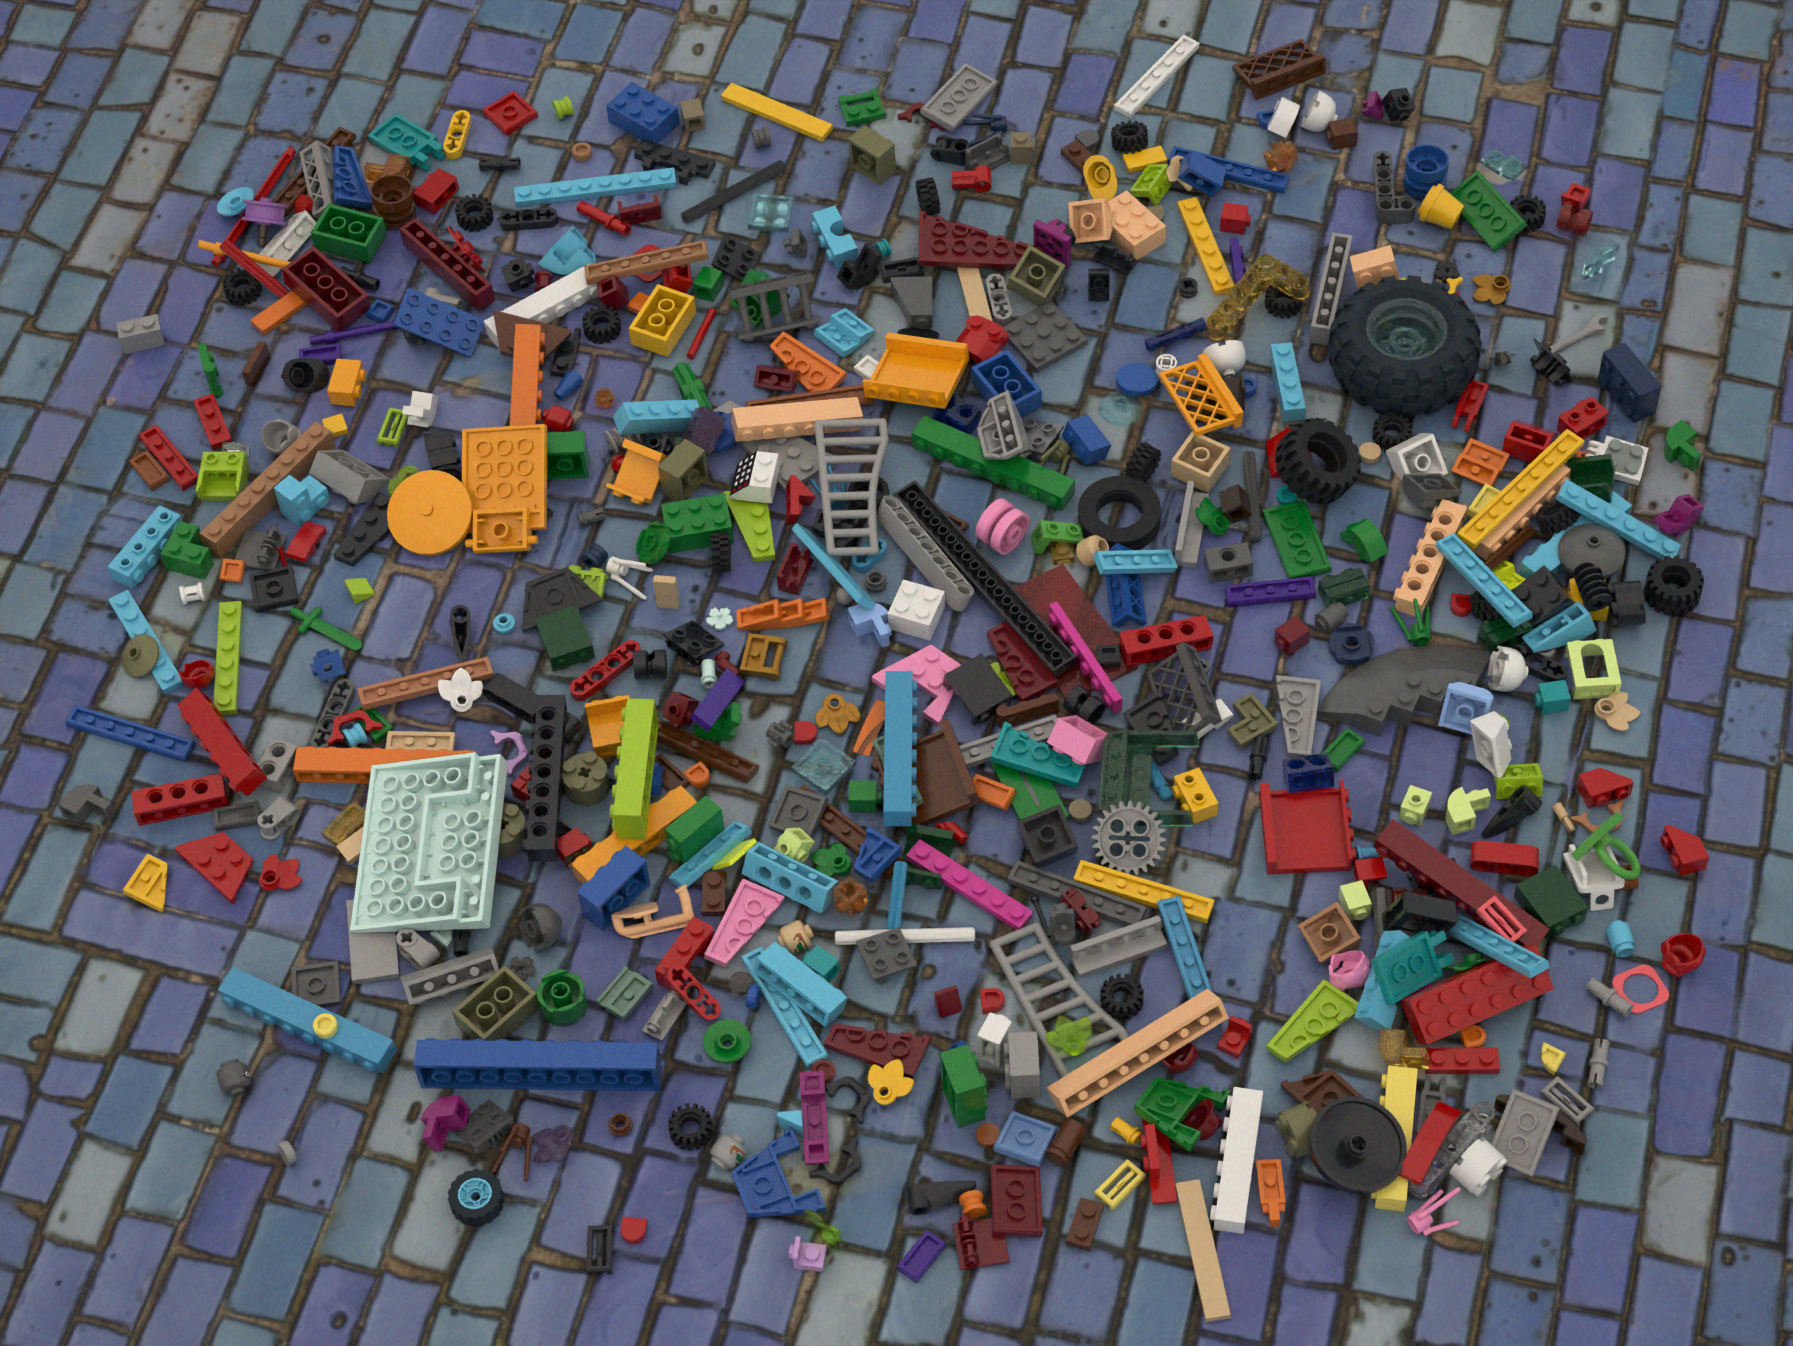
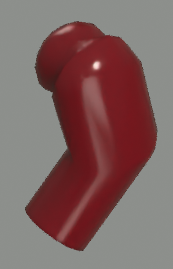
M726 651L716 654L714 660L723 672L728 668L734 674H739L740 670L729 662L730 655Z

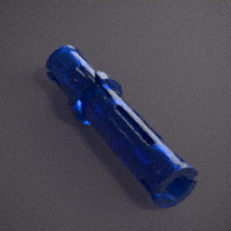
M1201 317L1189 323H1181L1180 326L1145 339V346L1151 352L1184 338L1189 339L1192 335L1207 330L1206 322Z

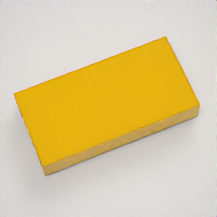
M1162 146L1144 149L1141 152L1135 151L1134 154L1132 152L1122 154L1128 174L1145 170L1148 164H1167V158Z

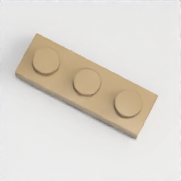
M388 731L385 749H447L454 751L456 734L455 732Z

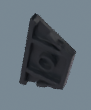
M568 567L527 582L525 585L522 631L526 632L536 628L535 618L574 605H577L578 609L581 610L601 602L602 598Z

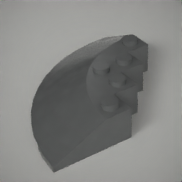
M1421 645L1385 653L1361 664L1345 675L1326 695L1317 710V714L1379 737L1388 719L1410 727L1418 710L1440 717L1449 683L1463 682L1478 687L1488 667L1491 653L1452 645Z

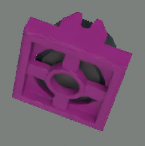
M1037 219L1033 223L1034 246L1043 248V253L1065 265V269H1068L1071 266V246L1076 241L1073 230L1065 222L1059 221V219L1051 220L1047 224Z

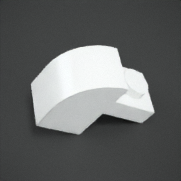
M1281 97L1274 107L1275 111L1267 126L1268 130L1286 138L1297 116L1300 105Z
M412 391L410 406H403L402 414L408 415L407 424L430 427L436 414L439 396Z

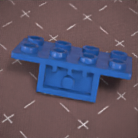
M407 288L393 325L462 355L471 357L484 325V319L414 289Z

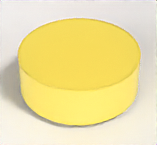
M323 1013L315 1018L313 1029L318 1037L326 1039L336 1034L338 1023L333 1015Z

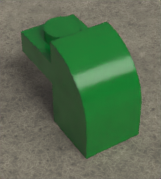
M1682 419L1668 430L1663 453L1669 463L1677 459L1682 466L1687 467L1693 472L1698 468L1701 453L1693 448L1697 431Z
M1366 518L1358 523L1348 525L1346 530L1340 533L1342 541L1354 544L1360 560L1373 562L1388 553L1382 534Z
M732 702L721 713L708 732L695 723L694 735L709 741H728L735 738L737 727L742 720V715L740 714L741 704Z

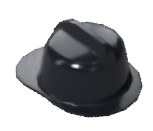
M314 358L289 360L285 364L281 379H283L287 388L295 392L322 390L326 387L330 377L326 364Z

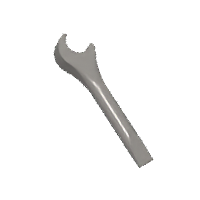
M1601 314L1593 316L1582 330L1550 346L1551 352L1555 354L1587 336L1604 334L1606 327L1601 326L1600 323H1607L1608 316Z

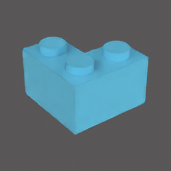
M288 475L274 487L282 515L298 527L309 521L315 513L330 502L327 488L310 475L301 482Z

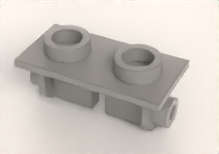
M673 990L665 994L642 1029V1032L663 1041L683 1011L686 1003L679 1000V995Z

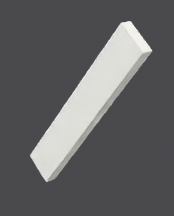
M1182 35L1114 105V110L1131 118L1199 49L1200 43Z

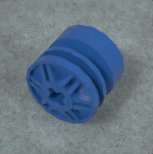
M1422 144L1408 151L1403 181L1407 193L1413 197L1425 199L1433 185L1437 187L1440 183L1446 189L1449 156L1445 150L1435 145Z

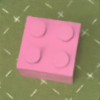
M1074 715L1057 719L1047 743L1052 745L1053 750L1060 754L1066 753L1072 757L1071 760L1073 762L1084 765L1102 761L1113 736Z

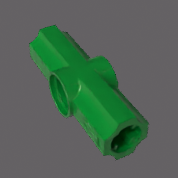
M680 362L676 364L672 372L679 385L683 400L697 399L703 418L713 413L712 406L706 397L704 386L701 380L696 378L689 363Z

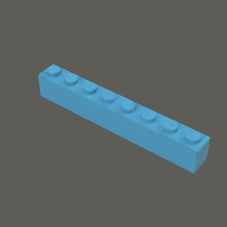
M885 671L884 826H912V817H916V803H912V799H916V785H912V781H916L917 767H912V763H917V749H912V746H917V732H912V728H917V715H912V711H917V697H913V694H917V680H913V671Z
M232 967L218 989L222 1002L232 1008L237 1006L251 1017L254 1015L261 1017L262 1021L270 1026L276 1024L290 1035L294 1033L300 1035L307 1043L314 1044L315 1042L329 1053H339L346 1061L351 1063L356 1061L370 1072L378 1071L383 1074L397 1052L392 1039L235 967ZM323 1013L333 1015L338 1023L336 1034L326 1039L318 1037L313 1029L315 1018Z

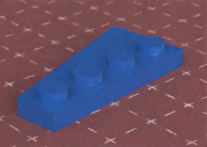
M335 145L332 150L334 203L371 209V195L354 149Z

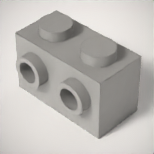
M158 314L116 323L124 354L165 346L163 329Z

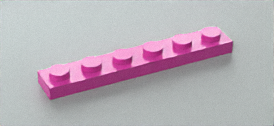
M1056 601L1049 604V614L1047 615L1049 623L1052 627L1055 626L1057 628L1061 641L1063 643L1066 642L1071 652L1076 656L1083 674L1089 676L1093 689L1096 692L1099 691L1102 701L1106 703V708H1110L1113 714L1121 712V695L1059 603Z
M921 839L906 854L907 861L923 871L942 874L943 884L1015 930L1023 928L1033 917L1032 910Z

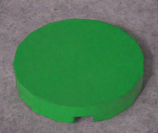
M657 521L650 522L648 524L649 527L640 532L636 543V553L639 554L638 559L649 565L658 563L666 554L670 544L669 528L667 525Z

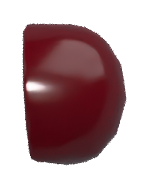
M1189 1042L1160 1061L1169 1072L1175 1074L1183 1073L1195 1065L1198 1050Z

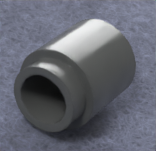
M1340 602L1331 603L1315 615V626L1317 629L1329 633L1345 622L1346 617H1348L1346 607Z

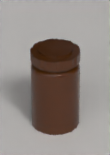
M1065 1119L1045 1152L1048 1160L1055 1165L1065 1167L1086 1133L1085 1127L1073 1119Z

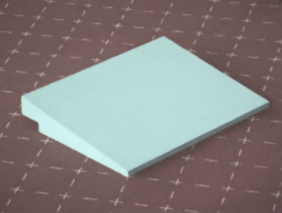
M474 752L372 765L350 926L352 933L397 932L406 928L414 931L490 928L508 762L501 754L479 757Z

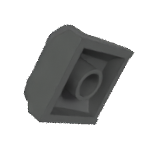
M1441 473L1403 474L1402 485L1404 494L1421 509L1430 510L1436 506L1437 502H1441L1442 499L1451 500L1462 495V490L1452 484Z

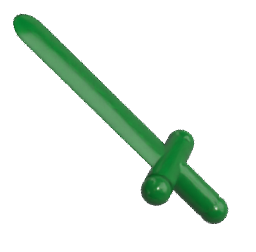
M295 607L290 609L292 616L303 621L298 627L300 634H304L311 627L356 651L362 648L363 644L360 640L319 619L318 617L322 613L321 607H315L309 615Z

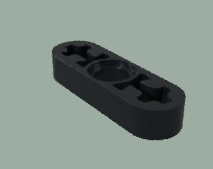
M554 208L508 210L499 215L500 227L505 231L552 228L559 221L557 211ZM526 217H533V218H534V219H533L532 221H530V222L524 221V219H525Z
M1519 644L1508 646L1520 652L1524 660L1527 657L1526 666L1528 667V674L1545 682L1566 681L1568 671L1564 664L1540 653H1534L1531 649ZM1538 661L1542 664V667L1533 668L1530 663Z

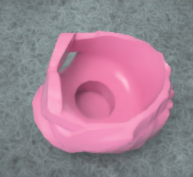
M1360 950L1333 954L1329 965V981L1342 992H1345L1346 989L1364 987L1372 964L1364 952ZM1340 961H1343L1342 967L1334 972V969L1339 966Z

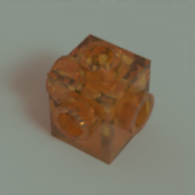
M1279 140L1271 145V149L1262 153L1269 170L1286 171L1293 167L1294 162L1299 160L1297 149L1291 141L1283 142Z
M850 875L832 890L835 899L834 905L841 913L846 912L850 917H853L856 913L862 912L867 906L866 888L860 882H856Z

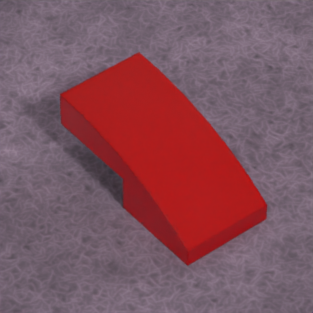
M307 521L293 538L286 551V556L306 562L316 552V544L326 535V527Z

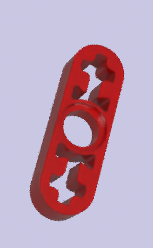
M675 964L666 969L664 973L666 983L702 1020L711 1021L720 1015L721 1007L718 1001L684 966ZM672 971H674V972L680 971L679 978H680L683 982L688 979V980H689V983H686V984L682 987V989H680L679 986L682 985L683 983H682L680 980H678V979H677V980H673V979H672V977H673ZM689 986H694L698 989V997L696 999H690L687 996ZM703 997H705L706 999L702 1002L706 1006H713L711 1010L713 1012V1015L711 1013L706 1015V1007L703 1004H699L697 1006L696 1003L701 1001Z

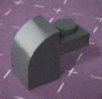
M84 784L71 789L58 804L63 817L81 826L92 812L109 821L116 815L111 800L102 796L99 787L92 784Z

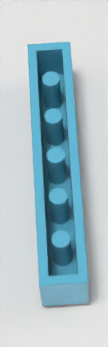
M1613 491L1612 501L1609 504L1630 515L1632 505ZM1581 514L1577 522L1573 523L1571 527L1568 526L1566 530L1555 533L1551 540L1546 544L1542 543L1535 553L1531 556L1527 555L1522 560L1520 576L1527 579L1545 565L1558 577L1566 570L1558 557V545L1564 533L1578 525L1599 524Z

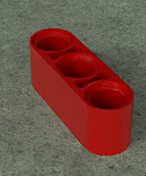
M1475 841L1471 844L1470 867L1479 872L1534 876L1539 870V849L1531 845Z

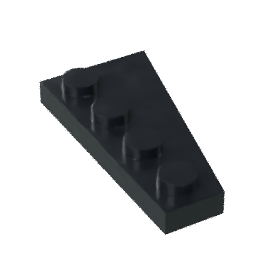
M381 492L376 494L333 554L335 560L354 567L373 550V546L377 542H382L388 537L387 534L390 532L387 521V509L391 496Z

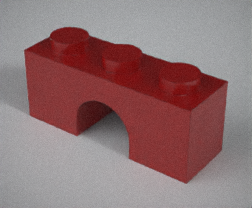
M694 916L655 968L657 984L672 991L673 989L664 979L666 969L672 965L680 964L689 971L691 963L696 956L704 957L714 936L712 925ZM672 971V979H678L683 983L679 986V988L681 989L686 981L683 982L679 978L680 971Z

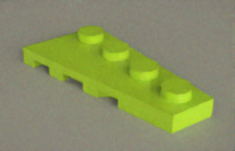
M724 491L729 510L737 523L739 532L744 538L753 562L776 560L768 503L730 499V491Z
M1323 979L1267 1044L1266 1050L1287 1063L1352 1018L1356 1013L1359 1002Z

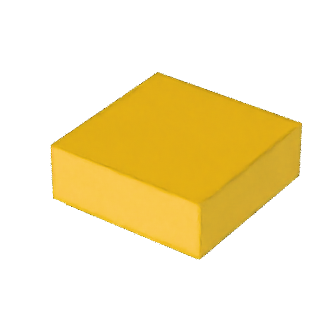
M342 413L322 419L324 427L331 430L333 438L348 434Z

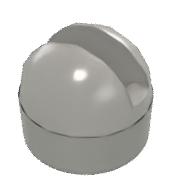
M838 588L836 593L837 601L842 605L851 603L853 598L844 588Z

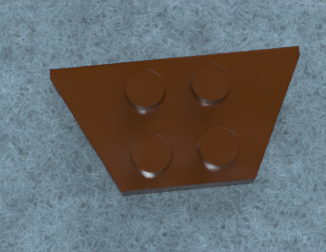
M496 310L493 311L500 353L504 356L513 358L515 324L541 325V333H545V345H541V352H544V362L550 354L559 348V345L566 338L569 339L572 335V330Z
M1333 1069L1321 1071L1319 1074L1302 1076L1303 1080L1291 1083L1288 1080L1281 1082V1089L1298 1104L1308 1101L1309 1105L1307 1108L1313 1107L1317 1114L1328 1103L1336 1099L1348 1096L1363 1097Z

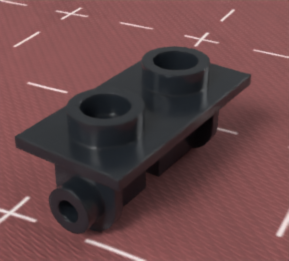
M1105 241L1097 243L1096 249L1098 251L1092 257V259L1126 275L1138 263L1133 254H1128L1120 249L1115 250V247L1107 244Z

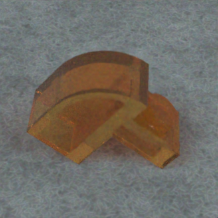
M390 154L385 165L366 162L363 168L366 181L371 183L379 177L389 174L402 175L409 179L412 172L409 156Z

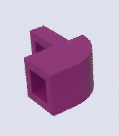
M1689 494L1678 496L1669 511L1657 514L1653 522L1664 533L1672 534L1678 538L1692 527L1705 506Z
M460 1095L447 1096L434 1101L425 1109L420 1118L426 1125L422 1139L434 1152L443 1150L448 1131L465 1129L471 1109Z

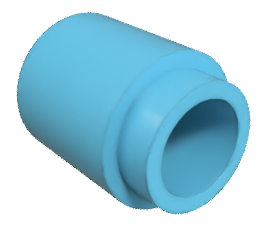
M1621 920L1611 922L1609 927L1606 928V934L1612 952L1616 953L1617 957H1627L1635 952V941L1629 924Z

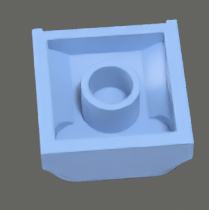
M1463 682L1449 683L1438 726H1444L1472 735L1470 720L1490 713L1494 696L1484 688Z

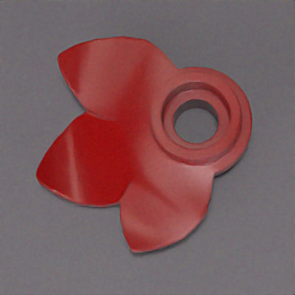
M272 854L263 862V872L259 877V884L262 889L266 891H274L278 888L290 890L301 884L302 878L296 875L299 870L298 859L280 862L279 858Z

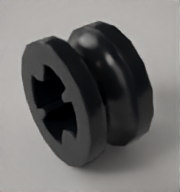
M1190 277L1182 279L1179 283V294L1183 298L1195 297L1198 291L1197 281Z

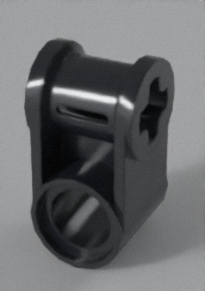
M940 135L936 138V146L931 150L930 155L935 161L963 166L965 165V150L970 148V145L966 139Z

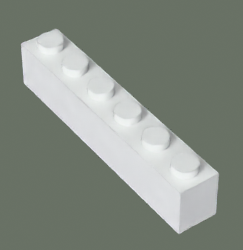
M582 267L501 312L548 324L576 307H580L587 301L598 297L597 283L587 285L585 269ZM494 316L484 320L487 336L500 350Z
M1234 1087L1233 1096L1228 1095L1226 1110H1230V1117L1224 1118L1223 1132H1227V1138L1221 1139L1220 1153L1224 1154L1223 1161H1218L1216 1174L1221 1176L1220 1183H1215L1213 1198H1218L1217 1206L1212 1205L1210 1220H1214V1230L1244 1234L1263 1091Z

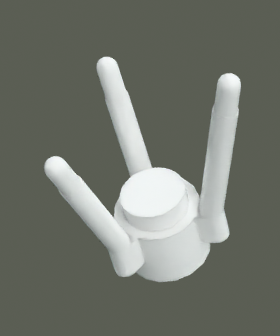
M612 556L606 566L607 573L611 574L610 579L619 582L631 592L646 600L647 597L620 577L625 576L629 568L653 572V569L646 567V563L623 560Z

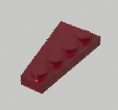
M1006 622L987 631V638L1019 702L1030 701L1057 687L1058 680Z

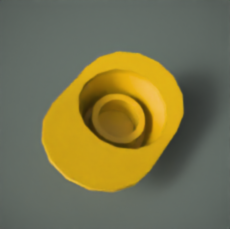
M1091 156L1086 160L1083 167V174L1089 192L1093 199L1107 198L1110 201L1114 198L1118 187L1116 169L1104 156Z

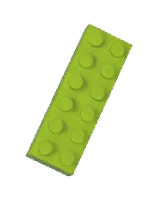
M627 699L626 708H622L624 727H620L619 739L622 740V744L617 747V759L620 761L619 765H615L614 775L615 779H617V785L612 787V798H615L614 804L610 805V818H613L612 830L616 831L618 840H646L659 722L655 699Z

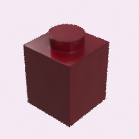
M615 274L597 282L599 299L608 308L611 306L616 310L629 304L628 289Z
M1294 616L1275 629L1274 643L1279 650H1283L1288 656L1309 643L1310 629L1297 616Z

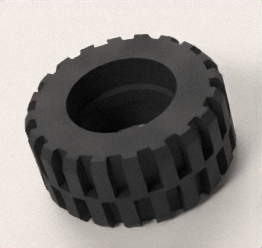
M1309 418L1297 423L1280 440L1275 454V463H1278L1276 470L1281 475V481L1288 486L1287 489L1291 493L1297 494L1296 497L1306 499V502L1313 504L1315 502L1317 504L1332 503L1348 491L1359 478L1361 473V456L1357 453L1358 447L1356 444H1353V438L1347 435L1342 427L1335 426L1334 422H1325L1321 418ZM1308 451L1313 452L1323 460L1328 472L1313 462Z

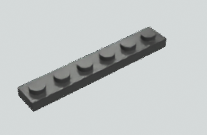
M1016 860L1007 878V883L1055 901L1059 900L1062 892L1065 894L1068 889L1073 887L1087 901V904L1081 907L1083 910L1091 906L1100 917L1124 926L1142 921L1147 910L1146 906Z

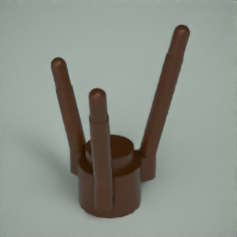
M514 1123L512 1125L510 1133L500 1149L501 1153L491 1169L492 1174L500 1166L510 1146L520 1149L526 1145L524 1181L527 1182L529 1180L531 1145L534 1138L529 1136L531 1130L527 1125L522 1123Z

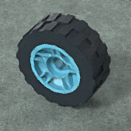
M483 1169L468 1170L464 1174L458 1175L457 1179L451 1183V1188L448 1191V1201L455 1218L460 1220L462 1224L480 1227L486 1223H491L494 1218L499 1216L500 1211L503 1209L504 1195L498 1178H495L494 1174L488 1173ZM475 1196H478L480 1198L479 1200L474 1201Z

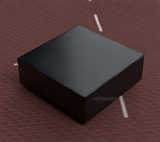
M1119 644L1097 646L1098 663L1102 668L1121 667Z

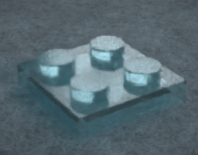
M753 194L748 219V230L789 232L794 197Z
M821 737L791 768L793 773L827 796L856 766V761Z

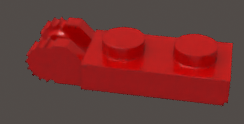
M1476 380L1467 384V389L1461 395L1455 409L1452 428H1457L1461 416L1468 419L1465 422L1464 431L1469 433L1489 390V384Z

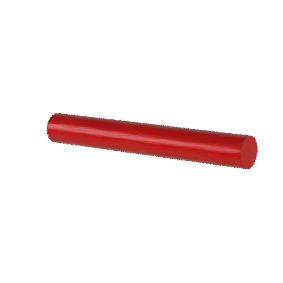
M709 308L686 355L687 358L694 359L717 313L714 308Z

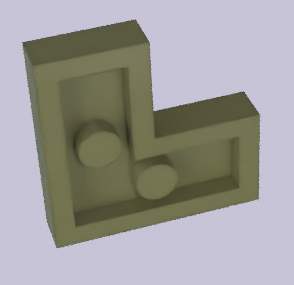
M1252 692L1233 702L1234 710L1243 720L1228 728L1227 734L1240 749L1255 742L1258 736H1265L1278 728L1277 721Z

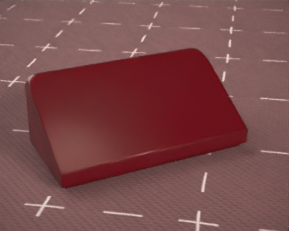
M756 365L754 386L794 393L800 371L769 365Z

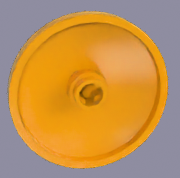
M437 470L418 472L406 478L393 492L387 509L388 526L393 537L406 550L421 556L440 555L455 548L466 537L473 521V502L468 490L454 476Z

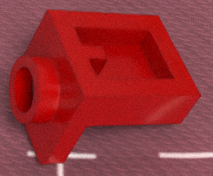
M1231 1016L1228 1021V1027L1217 1044V1049L1239 1059L1251 1039L1252 1025L1243 1018Z

